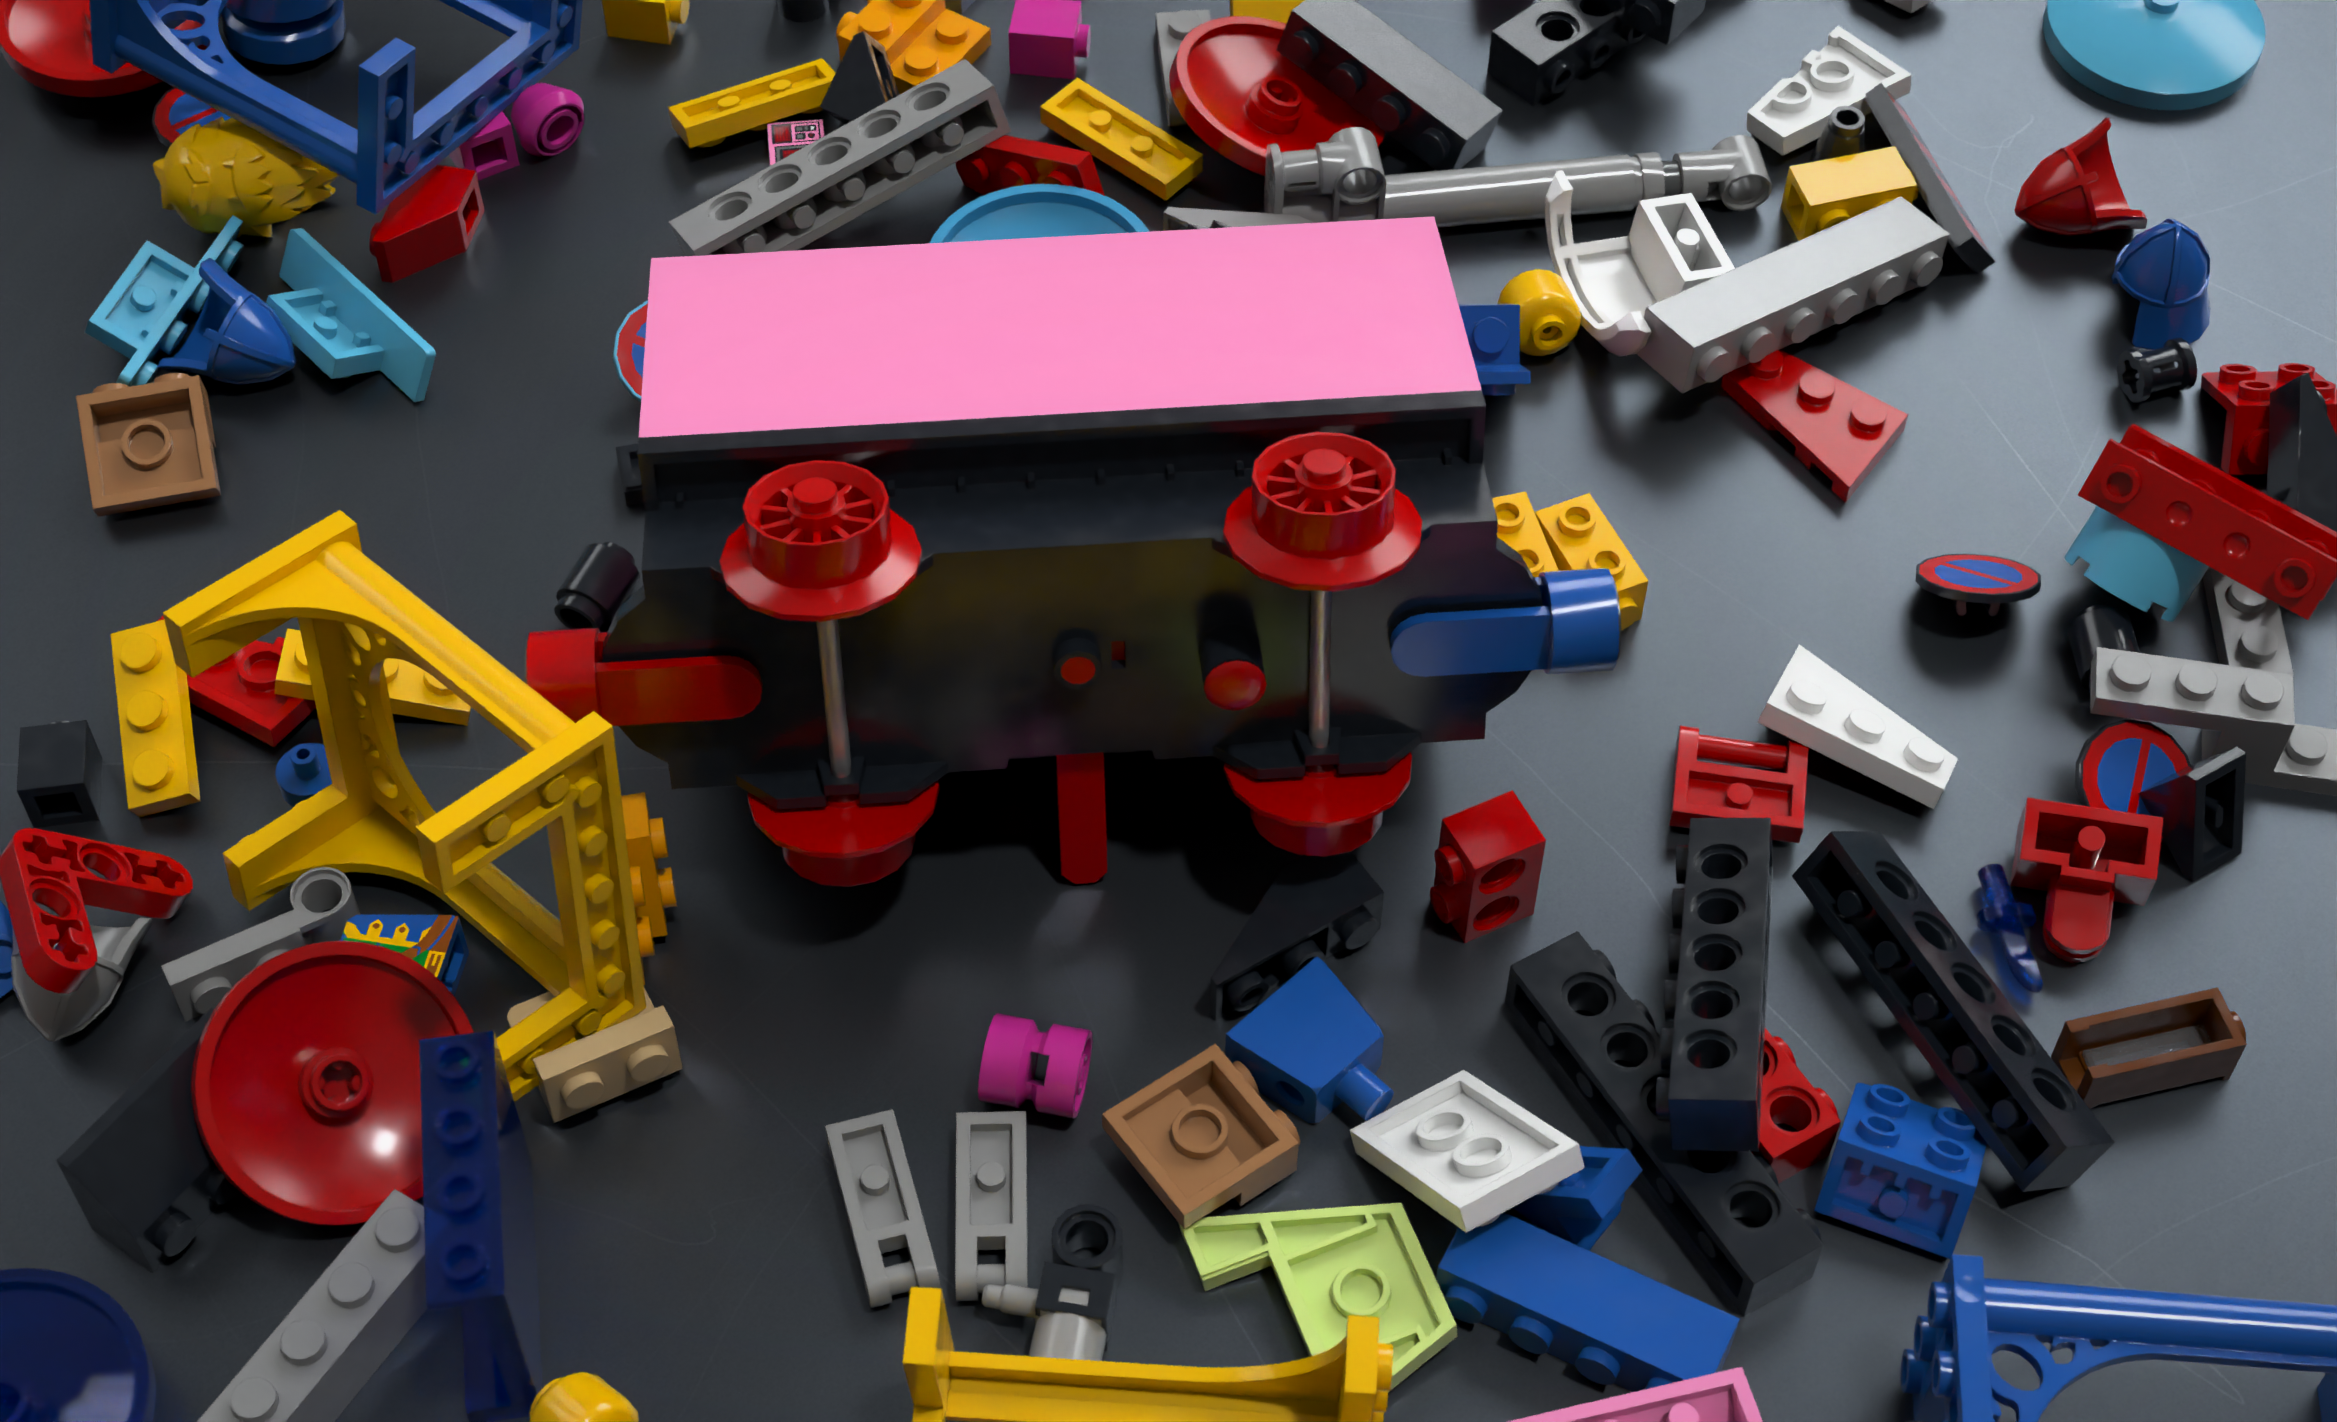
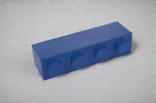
M1504 1212L1494 1222L1476 1227L1467 1233L1458 1227L1437 1269L1436 1281L1452 1316L1472 1324L1484 1323L1509 1335L1516 1345L1526 1351L1535 1354H1545L1547 1352L1575 1365L1577 1370L1591 1381L1603 1385L1614 1383L1631 1392L1720 1372L1730 1352L1740 1318Z

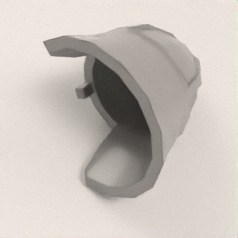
M141 917L131 927L90 925L97 949L98 961L79 989L70 994H58L48 991L36 984L27 975L22 964L13 929V952L11 956L12 986L26 1019L47 1041L55 1042L83 1030L111 1003L136 948L152 926V919Z

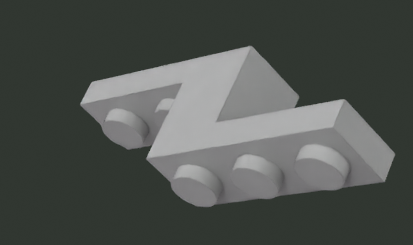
M2096 648L2091 661L2090 713L2202 729V760L2236 746L2246 752L2245 783L2337 796V729L2295 724L2293 674L2109 648Z

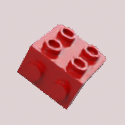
M2284 363L2278 366V371L2257 372L2256 368L2248 365L2226 364L2220 366L2219 372L2203 373L2201 387L2227 410L2221 468L2229 475L2268 474L2270 393L2305 373H2309L2316 390L2323 396L2327 406L2328 418L2337 435L2336 384L2327 381L2316 373L2313 366L2301 363Z

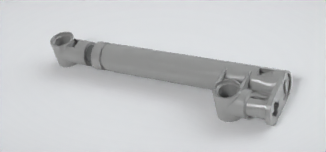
M1350 127L1335 133L1328 142L1317 143L1314 149L1281 152L1277 143L1268 144L1266 151L1265 213L1298 215L1314 223L1435 217L1437 228L1545 219L1546 194L1555 173L1559 170H1563L1573 188L1571 216L1627 212L1637 208L1641 200L1692 193L1696 202L1722 200L1727 208L1735 211H1745L1761 205L1769 197L1772 189L1759 146L1753 138L1746 135L1727 137L1718 142L1712 150L1675 153L1671 161H1662L1657 152L1637 153L1633 157L1625 154L1385 175L1376 138L1373 133L1362 127Z

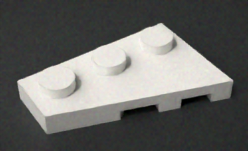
M1837 26L1828 35V44L1820 52L1812 50L1802 59L1801 70L1793 78H1782L1747 112L1746 130L1783 156L1821 137L1832 111L1837 107L1852 106L1859 109L1864 115L1872 112L1865 100L1867 98L1865 93L1880 83L1887 88L1895 99L1910 93L1912 74L1840 26Z
M1801 645L1797 647L1758 720V723L1932 809L1935 808L1958 760L1953 754Z

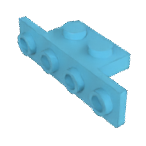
M232 215L195 268L148 240L144 243L89 319L85 330L86 334L130 359L116 383L126 384L131 387L149 384L153 381L159 369L153 361L161 351L168 355L173 353L187 330L188 325L182 322L186 314L191 310L199 315L204 307L210 287L199 275L201 262L211 258L228 274L241 254L244 245L237 242L236 239L243 224L242 220Z
M303 228L291 229L288 234L279 277L294 291L268 295L266 304L274 309L291 336L292 342L331 379L348 378L352 375L380 370L414 402L423 401L436 356L434 348Z

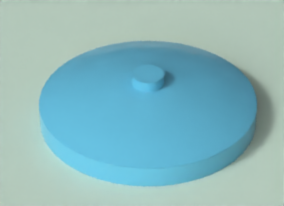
M2047 0L2043 15V33L2048 48L2056 61L2068 74L2082 85L2109 99L2135 107L2155 110H2186L2208 106L2228 98L2239 91L2252 77L2258 65L2266 34L2262 14L2254 0Z

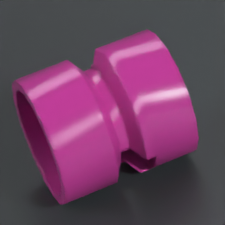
M996 1013L988 1030L981 1060L978 1084L979 1100L1013 1108H1019L1025 1100H1032L1039 1113L1075 1119L1083 1101L1089 1074L1093 1043L1091 1030L1053 1024L1046 1032H1039L1035 1021L1032 1019ZM1039 1054L1049 1056L1045 1080L1034 1079Z

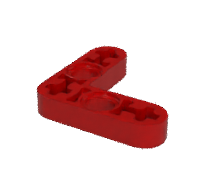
M37 828L18 830L0 856V878L23 967L27 975L36 984L58 994H70L77 991L98 961L97 949L84 905L146 917L167 919L176 914L193 889V879L188 870L171 857L160 853ZM87 868L95 870L99 874L103 875L106 879L98 877L97 875L90 872ZM36 903L48 907L49 909L53 910L58 916L49 914L48 912L41 909Z

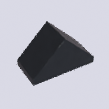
M865 31L854 35L820 107L839 121L847 124L898 96L899 92L885 47Z
M2237 746L2191 764L2138 793L2151 816L2163 817L2162 837L2183 875L2192 881L2242 853L2246 752Z

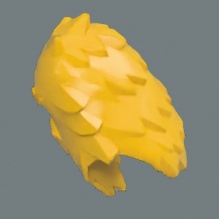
M222 116L204 126L198 123L187 129L169 146L165 157L153 163L155 175L160 183L162 206L164 209L176 210L187 225L206 234L220 233L232 215L243 221L237 238L242 234L272 237L273 223L290 220L333 195L336 189L329 184L340 176L233 118L224 121Z

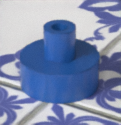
M299 744L287 751L277 763L275 776L284 800L292 807L332 784L323 744Z

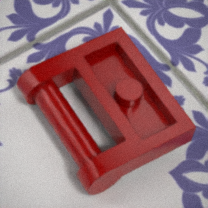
M1680 725L1675 749L1669 826L1690 828L1691 818H1771L1772 840L1800 843L1804 828L1809 748L1793 740H1788L1787 746L1701 735L1697 727ZM1697 760H1704V761L1727 763V764H1734V765H1741V766H1749V767H1756V768H1763V769L1778 770V771H1783V773H1781V772H1773V771H1766V770H1759V769L1744 768V767H1737V766L1722 765V764H1715V763L1700 762V761H1697Z

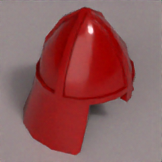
M2109 117L2102 120L2084 136L2040 161L2021 186L2014 209L2017 217L2037 230L2063 236L2086 235L2115 229H2146L2147 218L2144 212L2130 209L2113 166L2107 131L2111 128Z

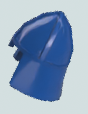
M2168 218L2162 223L2137 234L2131 243L2124 246L2116 258L2112 283L2120 284L2133 298L2140 300L2132 342L2135 347L2154 350L2162 348L2167 340L2173 338H2182L2190 344L2200 339L2210 324V302L2208 296L2210 277L2209 252L2198 233L2174 218Z
M208 258L201 262L199 275L210 287L202 312L181 349L173 358L161 359L157 368L165 371L188 372L237 385L270 381L293 369L296 364L292 339L274 309L232 279L213 259Z

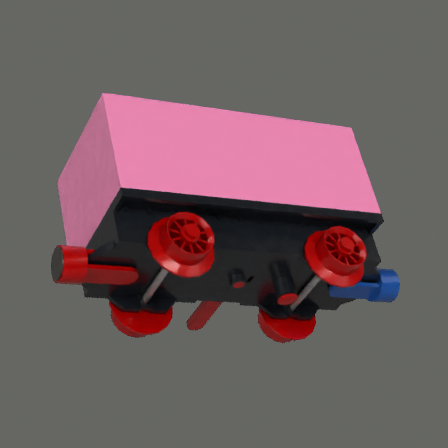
M1435 217L651 258L637 454L645 506L641 570L643 586L618 609L608 632L600 633L599 628L530 632L524 649V682L575 723L594 711L612 726H619L636 747L668 763L672 789L737 785L749 792L748 803L755 826L772 842L781 846L785 862L800 877L821 885L851 887L875 882L897 871L912 854L916 838L915 833L933 815L939 793V783L937 780L948 772L1006 769L1009 759L1056 757L1061 874L1074 884L1095 883L1107 873L1105 753L1153 751L1155 759L1214 756L1225 762L1224 774L1234 795L1251 808V818L1258 833L1275 847L1298 855L1324 857L1350 852L1372 839L1382 826L1383 811L1394 806L1410 785L1411 751L1419 744L1485 739L1486 713L1515 694L1532 670L1544 669V672L1547 674L1614 670L1621 648V612L1616 583L1609 569L1540 572L1538 577H1533L1522 556L1497 537L1498 519L1483 466L1486 404Z

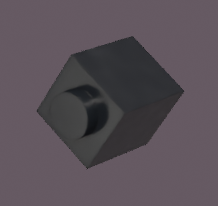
M87 720L72 722L55 721L47 725L21 727L17 793L33 828L100 820L102 756Z

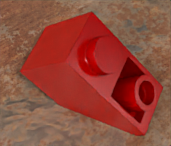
M436 165L389 203L382 221L376 222L373 225L369 239L370 253L372 256H376L382 281L394 283L467 251L485 212L475 170Z

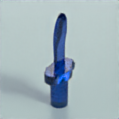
M1986 865L1978 871L1977 875L1988 907L1981 909L1977 913V926L1982 931H1989L2000 935L2013 976L2025 989L2035 993L2041 992L2043 987L2042 978L2023 928L2032 926L2037 920L2032 905L2020 902L2015 904L2002 865Z

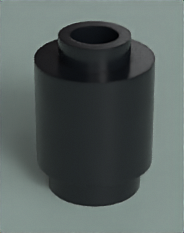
M611 542L587 545L556 593L558 603L554 608V612L557 618L569 629L599 628L601 630V628L610 627L618 609L626 602L640 579V573L634 565L635 560L625 548Z
M2105 604L2090 606L2082 610L2077 618L2068 626L2067 633L2080 682L2085 689L2090 690V694L2091 661L2097 647L2140 653L2130 616L2124 610Z

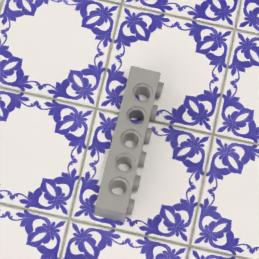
M964 59L669 221L685 256L796 251L1011 132L994 85Z

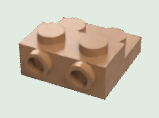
M168 373L155 378L154 383L131 387L122 383H109L93 389V393L76 396L92 507L98 517L221 496L213 449L216 448L208 393L199 375L190 377L184 373Z
M1216 1044L1102 1113V1128L1183 1229L1232 1198L1242 1206L1297 1170L1300 1137L1294 1124L1281 1110L1273 1112L1259 1096L1257 1084L1246 1066L1240 1061L1232 1063Z

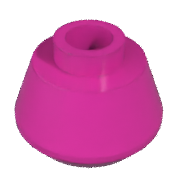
M537 83L525 89L513 102L511 121L522 147L529 154L537 157L552 156L569 148L578 138L584 124V106L581 98L572 90L547 83Z

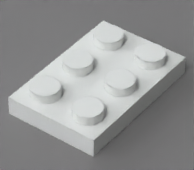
M1465 1070L1350 1129L1356 1154L1466 1233L1476 1227L1494 1222L1501 1213L1534 1195L1543 1194L1554 1189L1560 1181L1585 1168L1577 1142Z

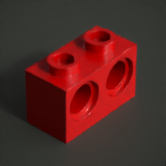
M1513 790L1442 819L1439 847L1434 852L1436 870L1434 886L1430 888V899L1440 920L1445 924L1451 922L1464 943L1534 914L1546 839Z
M1765 1028L1759 1152H1751L1753 1155H1761L1767 1160L1774 1170L1779 1184L1830 1155L1841 1120L1838 1118L1837 1109L1829 1095L1821 1088H1814L1796 1066L1794 1055L1785 1041L1778 1036H1772ZM1775 1124H1788L1794 1127L1797 1132L1782 1130Z

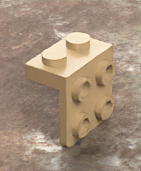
M645 987L646 1008L633 1018L533 1059L539 1080L537 1087L554 1123L683 1069L674 1025L664 1005L654 1008ZM549 991L513 1006L507 1014L510 1028L552 1000L555 996Z

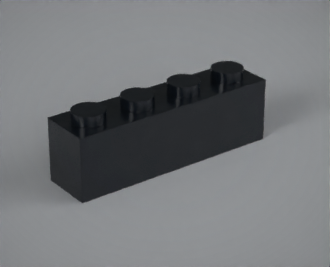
M1304 0L1292 9L1276 49L1437 171L1461 169L1483 151L1503 111L1356 0Z

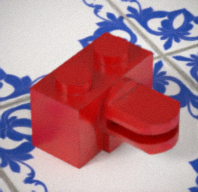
M2027 797L2017 827L2010 886L2047 891L2043 938L2047 949L2057 958L2070 963L2086 962L2096 958L2105 947L2110 936L2113 903L2121 902L2145 906L2157 881L2163 817Z

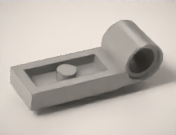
M331 867L311 869L299 876L291 887L290 901L293 910L162 965L163 972L185 1022L205 1014L210 1008L215 1009L224 995L241 978L265 961L308 944L340 941L347 920L356 914H360L348 877L340 870Z

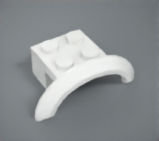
M1563 170L1555 173L1545 200L1547 240L1556 274L1563 278L1580 308L1581 325L1610 353L1620 357L1637 354L1646 345L1651 334V330L1644 319L1646 307L1735 269L1692 193L1639 201L1629 236L1574 244L1571 223L1573 188Z

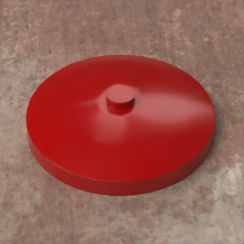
M0 0L1 51L11 68L28 82L51 92L77 97L120 95L138 91L162 82V80L128 62L112 74L93 64L89 0ZM186 20L176 27L175 30H192L201 27L202 24ZM203 44L196 46L200 50H205L207 48V46Z
M1249 16L1222 17L1209 20L1195 27L1181 42L1169 75L1170 90L1175 105L1191 129L1210 147L1232 162L1265 176L1268 144L1277 143L1281 152L1314 149L1317 143L1328 142L1335 133L1350 127H1362L1371 131L1376 138L1379 148L1385 131L1276 50L1285 29V23Z
M326 941L308 944L275 956L251 970L224 995L212 1012L200 1037L193 1062L191 1087L196 1124L207 1152L220 1172L244 1196L259 1206L277 1215L311 1224L345 1225L367 1222L394 1189L414 1201L424 1196L443 1179L462 1154L472 1134L477 1116L467 1108L459 1064L479 1051L470 1022L456 998L434 974L416 961L399 952L365 942Z

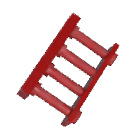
M2135 424L2129 426L2120 443L2113 439L2107 442L2078 493V496L2306 620L2310 619L2319 602L2325 598L2337 578L2336 531Z

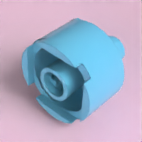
M2098 506L2095 507L2064 556L2065 560L2072 566L2080 557L2090 564L2084 576L2132 606L2145 612L2148 611L2153 602L2166 607L2167 609L2161 619L2170 622L2176 619L2209 566Z

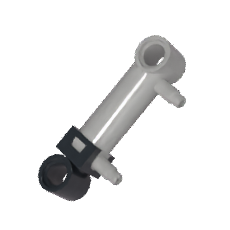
M1085 1204L1067 1209L1057 1218L1052 1229L1053 1263L1045 1262L1039 1289L1010 1284L1005 1286L988 1284L984 1287L982 1304L985 1307L999 1309L1002 1313L1036 1319L1029 1356L1102 1361L1103 1352L1108 1350L1116 1311V1288L1123 1276L1122 1227L1117 1217L1108 1209L1094 1204ZM1083 1247H1093L1102 1252L1099 1256L1093 1258H1081L1073 1254L1076 1250Z

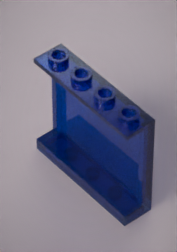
M494 1030L419 1040L426 1305L428 1310L462 1306L465 1402L469 1422H493L529 1417L531 1405L543 1388L531 1157Z

